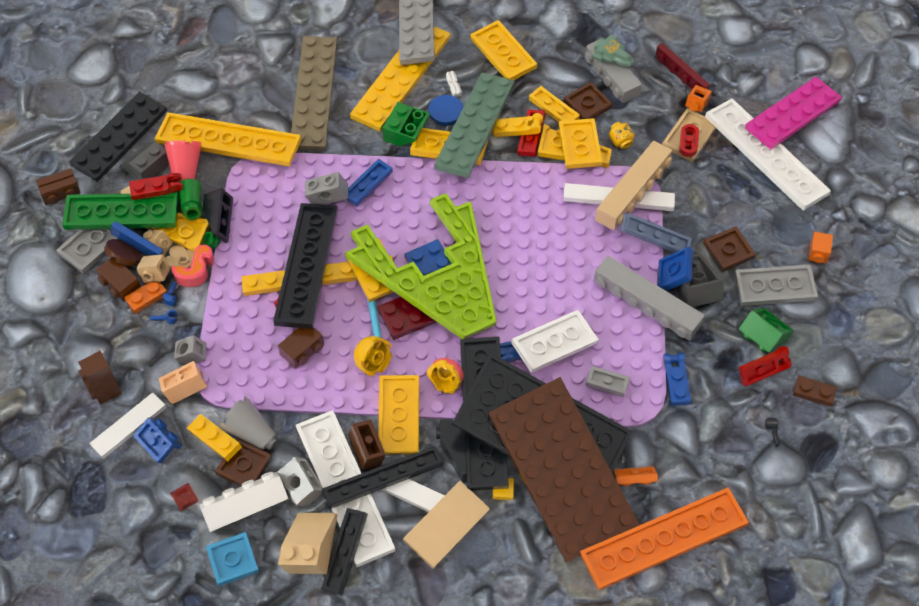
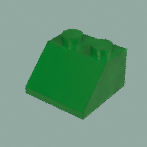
M766 308L752 310L739 328L745 338L755 341L762 351L769 353L776 351L795 331Z

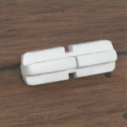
M447 72L446 79L452 96L456 98L461 97L462 91L457 82L455 72Z

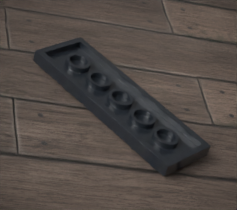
M139 91L69 161L70 166L98 182L167 112L166 106Z

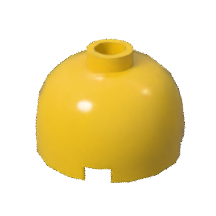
M374 335L364 337L359 341L354 350L353 358L355 365L369 376H376L374 374L378 371L382 373L392 359V353H390L392 345L381 337Z

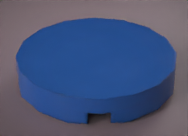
M440 95L430 102L428 108L429 117L438 125H454L463 109V104L455 96Z

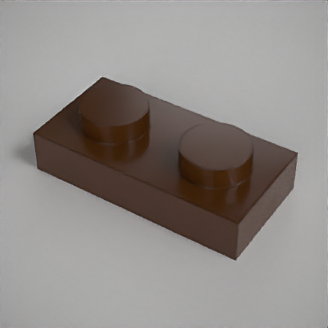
M798 375L793 396L832 407L837 386Z

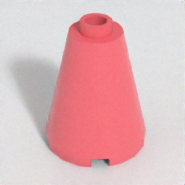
M168 141L165 143L171 173L181 174V181L195 179L201 142L191 141L190 144V142Z

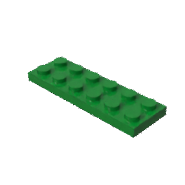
M169 193L167 195L132 200L131 194L67 195L62 226L64 230L111 229V225L115 221L126 228L176 227L179 195L178 193Z

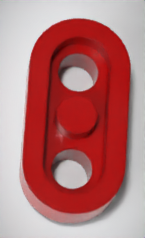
M686 124L681 129L679 152L685 157H692L697 153L699 129L693 124Z

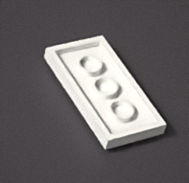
M576 310L513 338L511 343L529 371L533 373L597 344L599 339L579 310Z

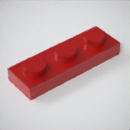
M528 109L526 117L533 116L535 113L543 115V122L540 124L541 132L539 134L521 135L517 150L518 156L536 157L546 117L545 110Z

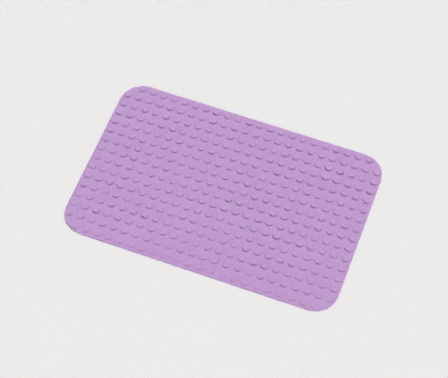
M296 153L290 167L242 158L231 168L225 191L233 197L229 240L227 243H224L220 239L219 245L215 248L200 337L201 340L206 342V358L204 361L196 363L204 375L202 378L207 383V387L199 392L212 405L231 409L239 400L244 402V397L246 396L258 411L324 414L333 410L334 414L379 416V375H419V418H455L463 403L462 384L452 395L444 393V391L440 392L426 374L432 363L439 358L454 360L461 367V338L438 322L393 340L377 308L382 338L389 341L392 345V348L390 347L392 359L385 371L382 373L378 371L374 374L376 376H369L359 370L353 358L355 347L364 337L374 335L367 297L358 280L322 285L313 327L323 335L324 345L318 353L310 356L304 365H300L295 369L279 354L278 344L298 329L274 326L273 320L276 312L274 302L279 297L280 291L249 296L243 295L241 276L286 269L301 203L311 204L305 197L306 180L339 172L349 187L374 162L380 159L391 166L393 172L357 207L346 199L326 204L338 206L327 264L348 262L345 252L358 247L351 237V231L365 225H369L377 239L380 238L388 255H392L393 262L397 268L408 264L404 253L438 239L445 250L446 247L457 242L429 204L430 200L446 193L456 207L470 201L472 203L497 322L495 326L467 339L499 336L500 343L509 342L519 335L579 310L599 339L597 344L533 373L529 371L522 359L509 363L546 384L561 377L572 398L626 428L642 426L655 419L663 408L666 396V370L663 354H665V327L659 321L646 316L643 311L630 306L628 302L614 296L612 292L598 286L594 282L595 270L607 256H610L657 285L659 260L663 258V248L620 232V225L615 230H612L596 222V209L599 204L563 201L565 183L614 188L631 167L609 165V168L596 166L566 169L565 164L482 160L481 165H475L470 177L465 178L434 170V164L437 160L434 158ZM654 181L650 191L661 192L658 183ZM634 208L631 213L634 216L663 227V210ZM393 292L375 300L376 307L401 296ZM591 366L629 376L630 380L624 397L586 386Z

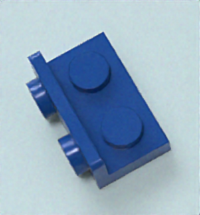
M147 418L133 436L157 463H162L174 448L180 449L182 445L178 441V436L168 431L164 421L159 418Z

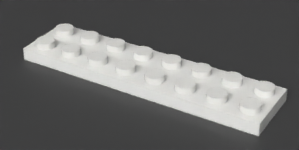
M733 99L706 112L705 118L803 211L830 194L831 190L781 143L770 150L745 129L746 123L754 118Z
M333 410L296 424L298 434L323 488L362 474ZM371 494L331 509L333 513L338 514L337 524L339 528H341L347 508L368 514L354 557L356 567L396 551Z

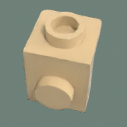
M149 229L143 234V238L163 249V255L173 245V242L163 230Z

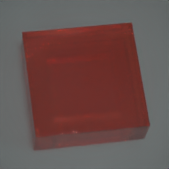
M189 483L170 493L180 512L199 502Z

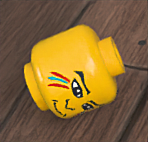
M614 123L608 133L611 142L616 148L623 150L634 143L635 134L627 123Z

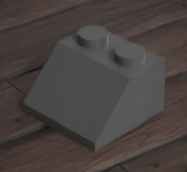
M154 141L144 144L122 162L120 166L134 178L140 180L156 177L169 166V161L165 148Z

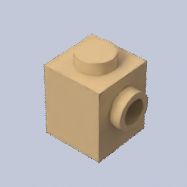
M163 254L143 256L137 266V271L144 283L165 280L170 267Z

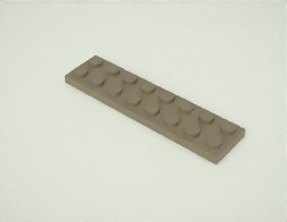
M303 36L291 130L292 134L301 135L302 140L297 150L326 151L337 37Z

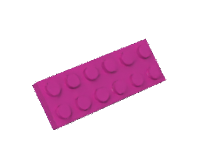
M814 77L746 123L745 129L772 150L838 104L842 96L819 78Z

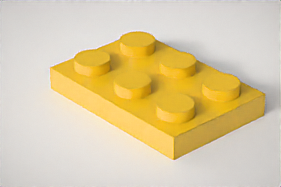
M595 119L559 121V132L566 169L602 166Z
M348 260L369 302L394 292Z

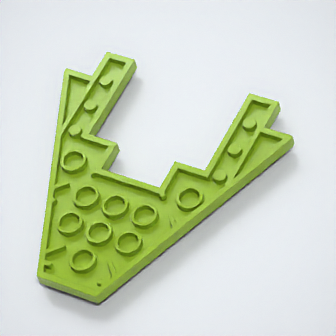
M446 193L430 200L429 204L457 243L446 247L444 250V254L451 262V265L423 276L414 261L397 268L369 225L351 231V237L358 247L346 252L345 257L459 338L467 339L495 326L497 321L472 203L470 201L456 207Z

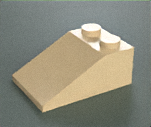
M298 513L282 543L278 565L288 574H327L338 514Z

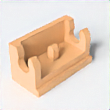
M195 361L159 378L162 393L171 404L206 388L207 383L202 378L204 375Z

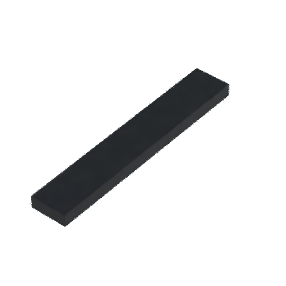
M433 446L322 488V494L329 509L439 468L443 466L444 462L436 447Z

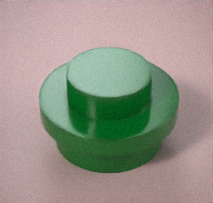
M212 231L207 232L203 237V244L210 246L212 250L220 243V239Z

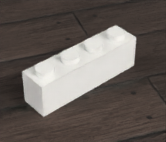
M268 472L263 474L259 480H249L244 482L240 488L235 490L230 488L223 491L221 496L216 498L214 496L208 497L199 506L209 531L212 532L287 500L288 496L278 473Z

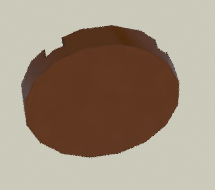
M119 239L108 240L104 247L108 257L112 258L113 256L118 263L126 266H135L142 259L140 251Z

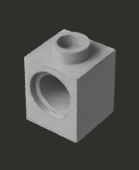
M192 335L175 342V360L184 365L192 361L198 363L205 360L206 342Z

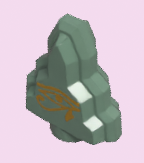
M611 34L606 39L601 37L596 42L594 47L596 51L592 56L598 61L604 60L608 63L615 62L625 67H631L634 64L633 58L624 50L620 39L615 35Z

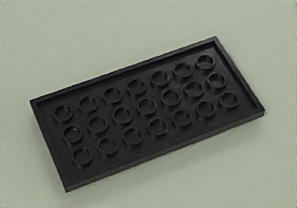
M489 353L451 425L510 457L488 413L546 383L498 356ZM572 398L613 473L633 431Z

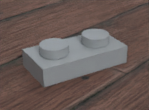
M591 366L586 386L624 397L630 377Z

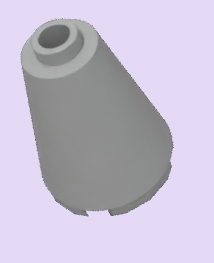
M246 396L244 397V402L239 400L227 412L225 424L222 421L219 427L222 430L261 450L266 448L270 450L277 441L275 440V432Z

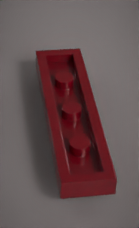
M663 43L657 46L655 55L657 61L667 67L671 73L675 74L682 83L691 89L698 85L709 90L710 84ZM697 93L700 97H704V95Z

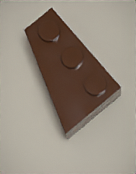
M101 351L78 362L81 368L78 372L93 400L97 398L101 405L122 394Z

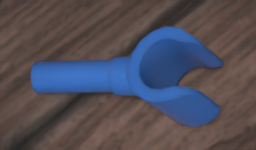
M172 282L168 293L163 294L164 304L171 307L176 302V296L173 295L177 285L176 282Z
M169 310L166 315L150 316V320H163L173 325L176 323V318L170 317H176L177 311Z

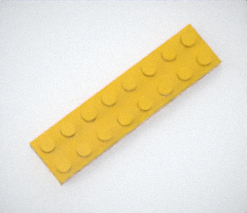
M434 26L436 58L451 38V33ZM398 50L350 113V118L381 132L397 102L402 103L433 61L401 65Z
M168 112L155 137V141L162 145H165L168 141L190 142V144L191 141H200L201 151L289 167L302 140L301 135Z

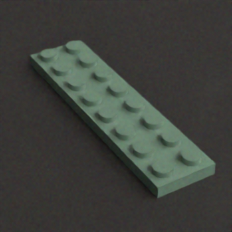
M481 73L434 164V170L465 178L470 177L514 87V80Z

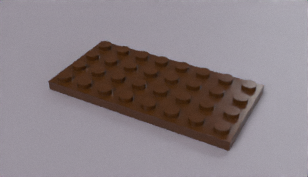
M561 377L488 413L565 563L580 556L581 550L621 534L639 524Z

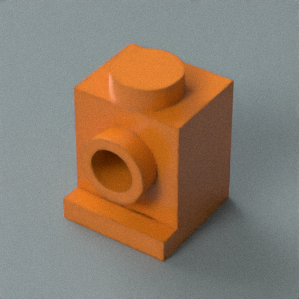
M695 85L688 95L685 106L689 107L691 111L702 112L708 105L712 91ZM697 93L702 94V95H704V97H703V98H702V97H699V96H697L696 94H697Z

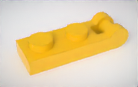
M535 113L533 116L498 119L494 126L493 134L495 138L539 134L541 132L540 124L543 122V115Z

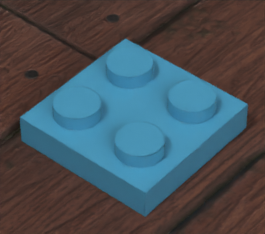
M246 532L206 546L218 587L259 573Z

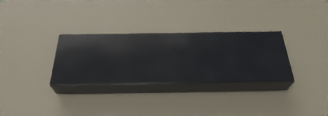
M350 508L346 509L321 590L343 596L368 516L366 512Z

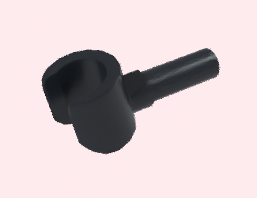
M767 417L765 429H772L775 446H779L778 420Z

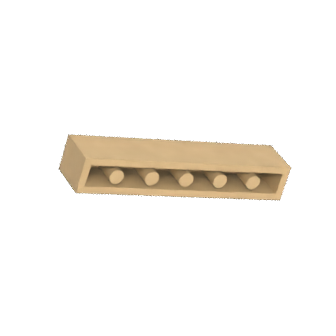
M653 141L598 206L595 221L612 230H615L618 225L621 226L624 214H631L636 203L642 201L645 192L651 190L654 181L660 179L664 169L669 168L673 160L671 158L672 149Z

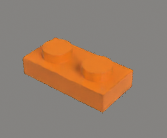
M160 281L149 282L125 296L124 299L136 314L163 298V294L167 290Z
M654 466L613 470L614 478L618 485L630 486L632 483L648 485L658 481V474Z

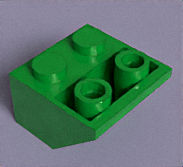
M397 102L382 128L383 140L399 147L415 142L430 113Z

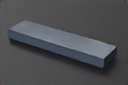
M625 213L623 216L620 232L674 253L691 246L692 238L629 213Z

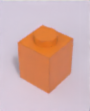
M814 231L810 242L808 260L816 263H827L831 254L833 235Z

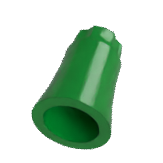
M185 179L180 181L183 184V189L177 191L181 210L187 220H195L201 216L202 185L195 179Z

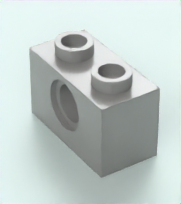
M339 172L306 180L305 197L311 204L321 205L348 199V183Z
M294 457L278 471L282 484L289 491L290 499L294 504L308 507L322 495L323 487L306 459Z

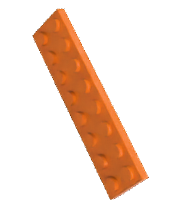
M728 487L581 550L580 556L598 591L744 528L748 526L749 521Z

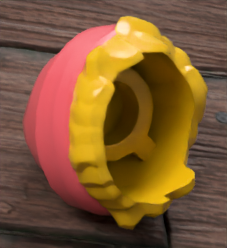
M448 358L435 360L426 372L429 380L432 381L438 391H444V393H450L451 395L457 391L464 379L460 365Z

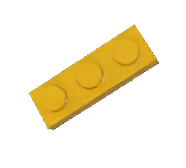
M542 86L529 95V101L541 110H545V113L557 122L579 120L580 114Z
M202 414L187 427V430L227 462L242 448L239 442Z

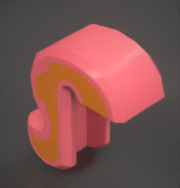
M205 244L196 247L190 269L172 266L174 280L179 285L197 287L208 278L206 265L212 266L214 262L211 247Z

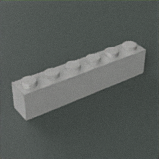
M607 256L595 270L594 282L598 286L606 288L614 296L628 302L630 306L643 311L646 316L659 321L662 326L675 331L678 336L690 341L702 326L704 314L610 256Z

